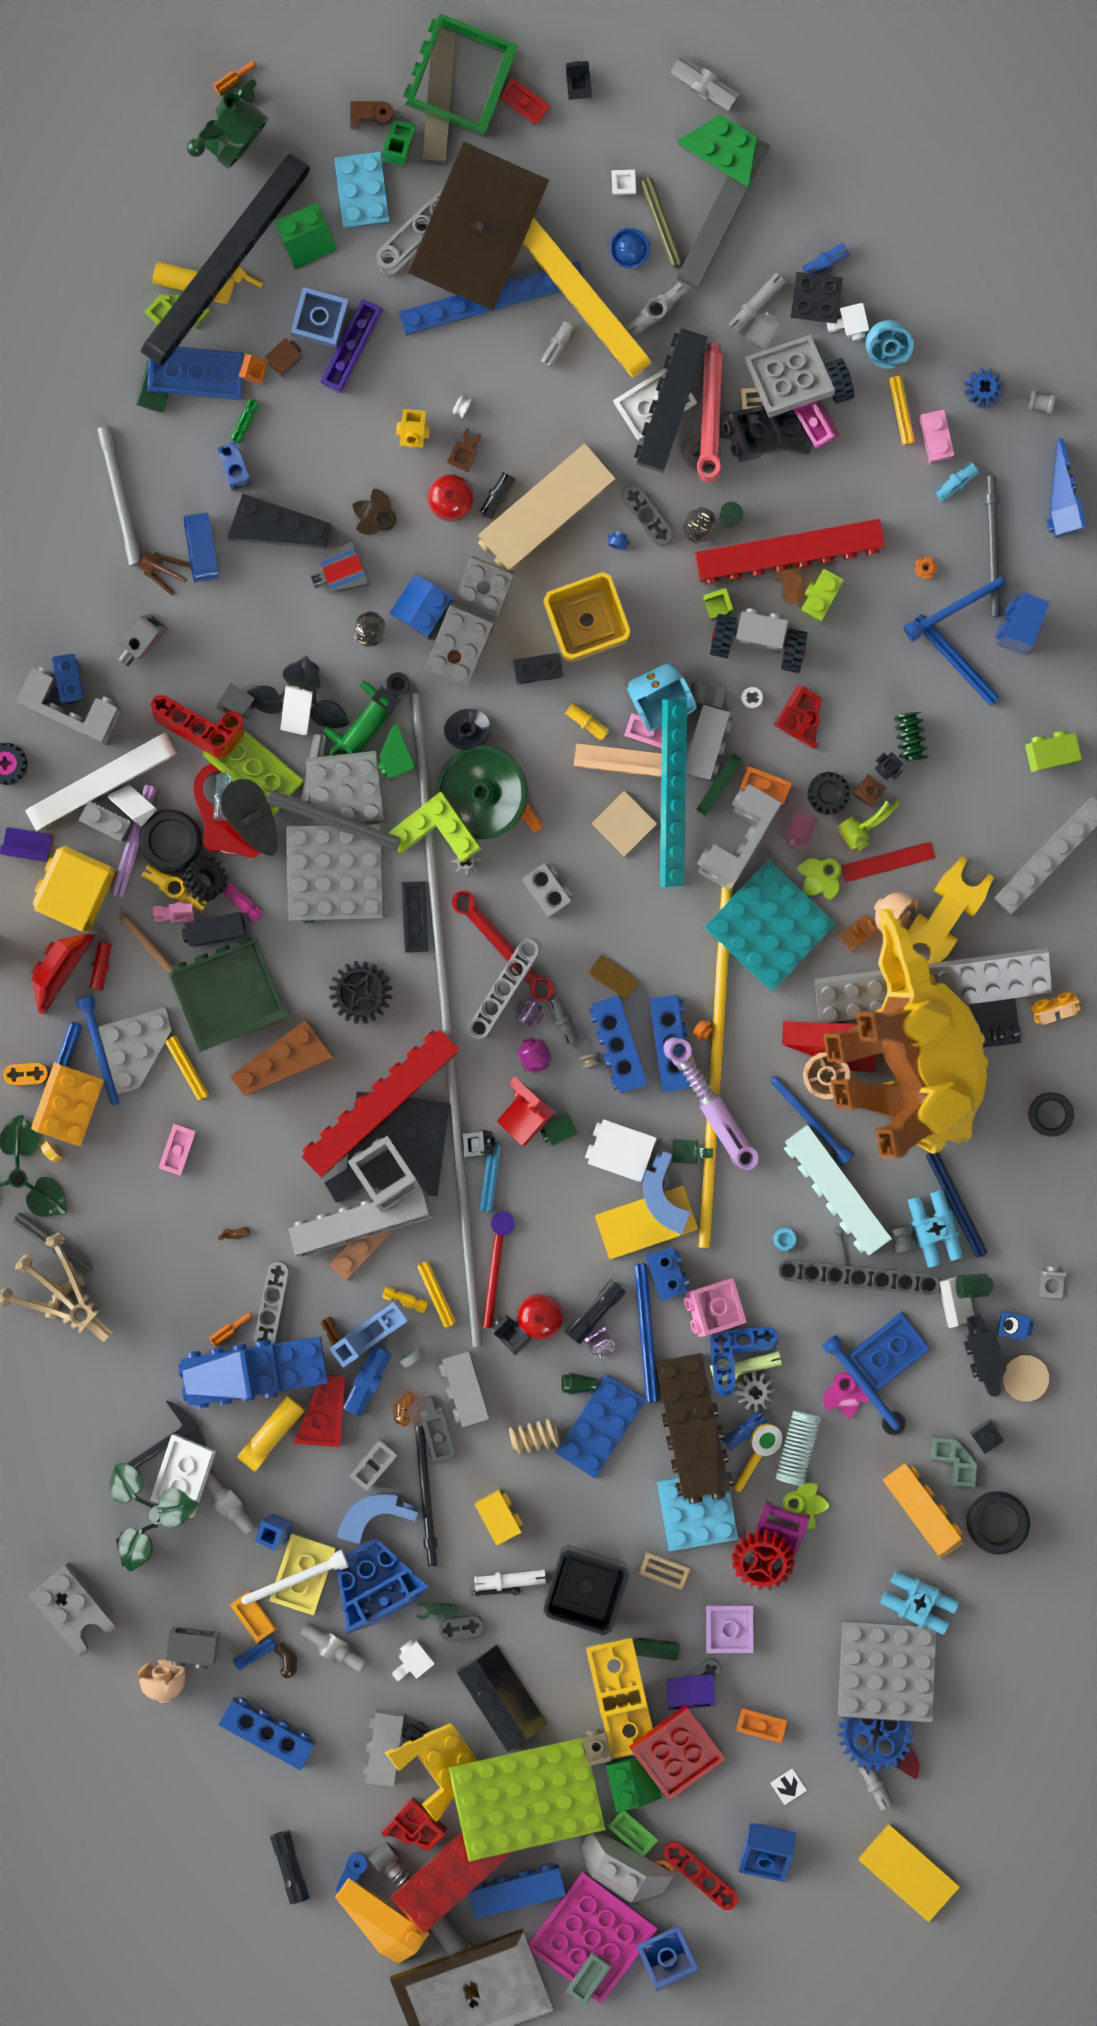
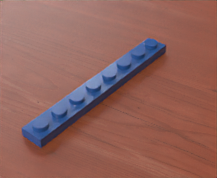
M580 261L573 262L572 265L584 278ZM545 271L506 281L494 310L561 292V290ZM457 295L399 311L405 335L491 312V310Z

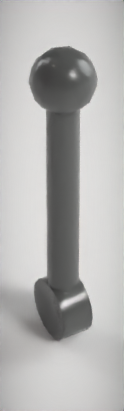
M836 1227L834 1232L838 1235L843 1264L848 1265L842 1236L844 1230L842 1227Z

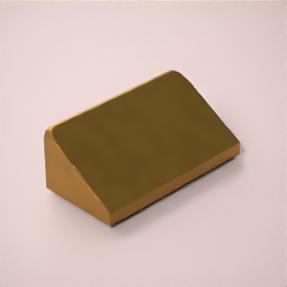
M600 955L588 972L590 976L624 1000H627L639 983L637 979L603 955Z

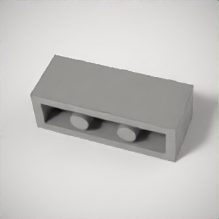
M706 705L702 706L686 761V775L710 781L711 777L717 776L720 764L716 763L718 754L723 755L726 741L722 740L724 732L730 731L733 719L729 718L730 712Z
M470 1351L442 1358L443 1364H440L439 1368L442 1377H447L450 1385L446 1387L449 1400H454L457 1408L453 1410L456 1423L461 1422L462 1427L488 1420L490 1417Z
M376 1710L375 1716L370 1717L369 1730H373L372 1739H367L365 1753H370L369 1763L364 1762L362 1776L367 1777L366 1783L394 1787L396 1768L385 1752L392 1748L395 1750L400 1747L404 1714Z

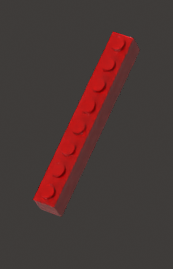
M880 519L698 551L695 552L694 556L699 582L705 581V585L718 583V579L728 577V581L741 579V574L751 573V576H759L765 574L764 570L774 569V572H782L788 570V566L796 564L797 568L811 566L813 561L820 560V564L834 562L835 557L843 556V560L857 558V553L866 552L867 556L880 553V549H884L885 544Z
M441 1029L437 1032L432 1030L423 1039L425 1043L420 1048L417 1046L413 1047L406 1054L407 1060L402 1064L397 1062L389 1070L391 1074L385 1080L381 1077L371 1086L374 1090L367 1096L362 1094L354 1102L356 1106L350 1112L346 1109L337 1117L339 1122L333 1128L330 1125L319 1134L322 1137L315 1144L311 1141L302 1150L304 1154L301 1157L321 1179L460 1052Z

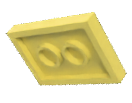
M291 1533L276 1582L330 1560V1557L335 1553L336 1547ZM328 1571L271 1594L269 1601L314 1616Z

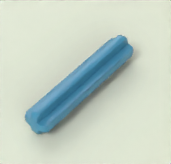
M496 1143L493 1149L494 1155L487 1156L480 1205V1210L484 1212H492L501 1150V1145Z

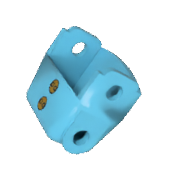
M671 663L661 665L631 680L628 684L629 687L626 688L647 732L662 728V699H687V715L697 708L684 678L679 673L676 665Z

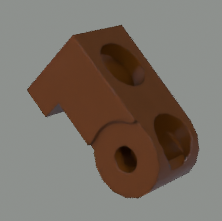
M350 101V129H360V122H376L384 126L388 125L393 119V108L388 102Z

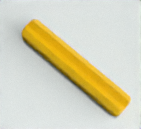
M893 376L889 379L901 442L903 445H909L914 443L915 439L903 380L901 376Z
M176 1036L166 1040V1045L197 1100L206 1098L209 1093Z
M425 1261L419 1264L418 1270L444 1327L447 1328L456 1323L455 1318L430 1263Z

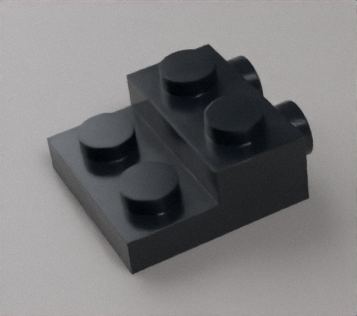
M764 406L734 411L724 419L723 432L725 435L730 436L732 442L730 447L731 453L734 457L738 458L739 462L758 459L764 454L783 451L787 447L776 417L772 416L769 418Z

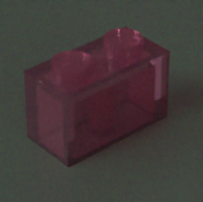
M795 810L783 836L787 840L786 844L797 849L801 846L805 847L818 819Z

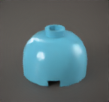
M884 320L874 325L867 334L866 348L869 357L875 365L881 368H894L896 364H899L901 361L904 363L909 359L913 352L914 342L910 332L902 323L894 320Z

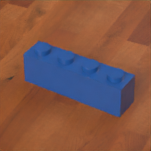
M553 1863L543 1864L539 1870L531 1871L530 1868L520 1870L516 1876L508 1877L507 1874L500 1875L494 1878L495 1881L485 1883V1880H483L468 1893L475 1919L566 1896L559 1864L554 1865Z

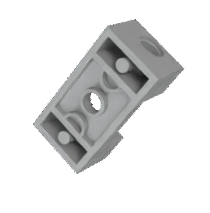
M39 667L38 670L31 668L16 703L106 745L122 712L117 708L118 703L103 696L102 700L95 699L86 720L71 712L67 716L63 714L64 709L49 702L56 687V682L53 678L54 674L42 667Z
M750 784L745 790L741 788L732 802V805L735 806L732 813L752 824L744 837L748 840L747 843L742 842L735 855L714 844L711 849L706 848L697 862L700 865L698 873L729 891L735 884L781 805V802Z

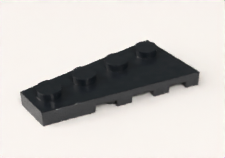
M794 410L775 415L787 446L784 450L810 455L812 441ZM722 412L720 438L731 440L729 435L724 434L722 428L724 419L731 412Z

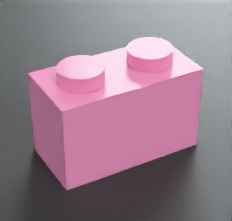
M940 410L922 414L919 421L929 464L952 459L954 451L945 411Z

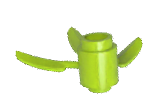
M899 799L888 810L889 802L886 801L872 818L862 824L859 819L856 820L852 816L838 826L840 835L851 850L856 848L859 852L870 844L867 840L871 837L867 831L879 825L892 814L899 805Z

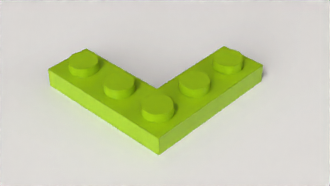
M439 792L389 832V834L400 837L401 841L397 851L401 854L436 827L440 830L461 862L467 861L482 849L443 792Z

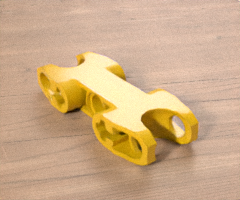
M963 856L943 875L935 887L934 892L943 898L929 919L918 913L907 929L912 946L915 943H922L929 948L931 954L928 961L929 964L941 962L948 956L958 940L957 937L949 933L963 911L972 917L975 915L984 902L988 889L994 879L992 875L987 874L979 885L974 887L966 885L962 881L961 873L968 859Z

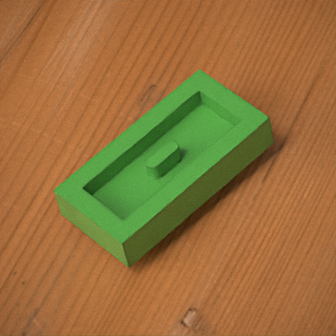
M626 1810L618 1812L607 1825L610 1830L642 1856H645L658 1841L654 1834Z

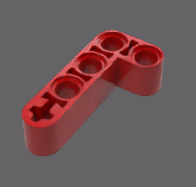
M165 695L155 696L151 701L153 718L158 724L213 757L224 758L228 756L244 735L243 720L237 712H227L214 725ZM180 719H185L182 723L177 722ZM232 724H236V725H237V726L234 727V728H229V726L232 725ZM197 731H205L202 734H196ZM217 742H224L220 746L215 745Z

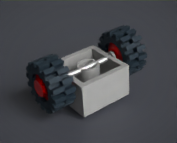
M747 608L746 612H741L737 632L733 636L736 617L723 614L717 615L709 655L728 659L731 643L781 653L784 651L781 670L800 673L808 632L789 628L786 644L783 645L788 623L787 620H783L784 616L770 613L769 617L760 615L761 611Z

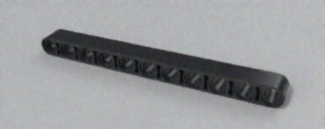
M291 153L283 159L145 341L141 349L143 355L160 366H163L305 180L310 171L308 164Z

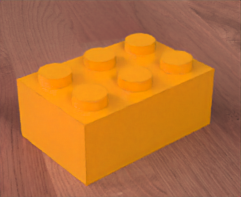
M54 1062L31 1129L81 1147L104 1080Z

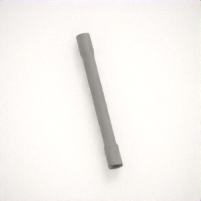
M111 426L100 427L97 429L101 449L104 453L123 533L129 566L138 565L142 558L138 542L136 541L116 457Z

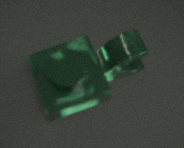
M673 1139L672 1163L697 1164V1157L713 1158V1148H698V1140Z
M419 1601L418 1606H424L427 1612L425 1614H417V1618L425 1620L433 1614L438 1615L439 1619H452V1616H457L458 1604Z

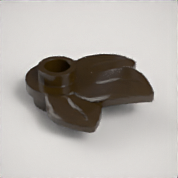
M374 488L372 490L370 501H358L352 505L356 516L361 520L356 530L362 534L373 535L379 530L388 531L396 524V515L390 509V499L379 489ZM384 515L389 517V522L386 524L380 521V518Z

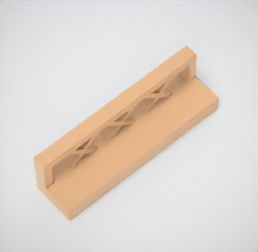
M576 743L574 767L661 778L662 754Z

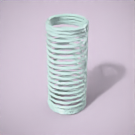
M793 1411L791 1416L793 1419L810 1424L790 1420V1422L809 1428L789 1424V1426L808 1432L788 1428V1430L809 1437L787 1432L788 1435L805 1440L786 1436L787 1439L807 1445L785 1440L786 1443L806 1449L784 1444V1447L805 1453L783 1448V1451L803 1457L783 1452L782 1455L802 1461L783 1456L781 1459L801 1465L785 1461L779 1462L800 1469L784 1465L778 1466L799 1473L777 1469L780 1472H777L775 1478L789 1484L804 1486L806 1478L803 1476H807L805 1472H808L806 1468H809L807 1464H810L808 1461L811 1460L809 1456H812L810 1452H813L815 1436L818 1435L816 1432L819 1431L817 1428L820 1427V1420L822 1419L808 1413Z

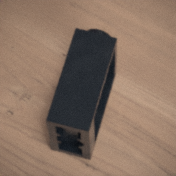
M242 912L184 923L185 928L181 929L183 941L188 943L190 947L248 936Z

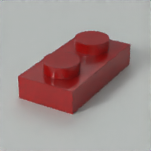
M514 78L510 80L499 96L500 100L535 126H537L550 108V105Z

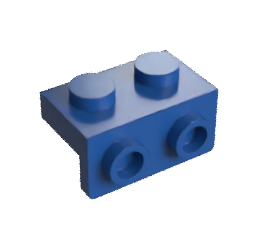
M75 653L52 657L51 661L59 702L74 704L83 700L84 688L79 679L80 667L78 660L75 658Z

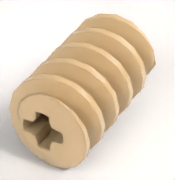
M546 1419L545 1427L542 1426L540 1421H537L535 1429L530 1423H527L526 1431H524L521 1425H518L516 1433L512 1427H509L513 1452L516 1449L519 1455L523 1454V1448H526L528 1453H532L533 1446H535L537 1451H541L542 1444L545 1445L547 1450L550 1449L551 1442L554 1443L556 1448L560 1445L555 1421L554 1425H552L549 1419Z

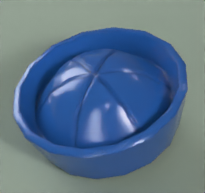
M624 228L613 235L610 241L609 252L617 265L624 268H635L647 260L650 253V243L642 231L636 228Z

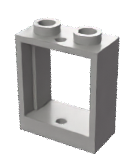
M388 1136L375 1140L371 1147L365 1151L355 1153L352 1159L348 1161L381 1213L420 1188L417 1180ZM387 1150H390L406 1176L376 1195L359 1168Z

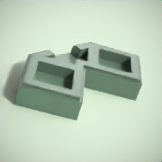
M933 1436L931 1460L954 1462L952 1485L976 1487L978 1463L956 1438Z

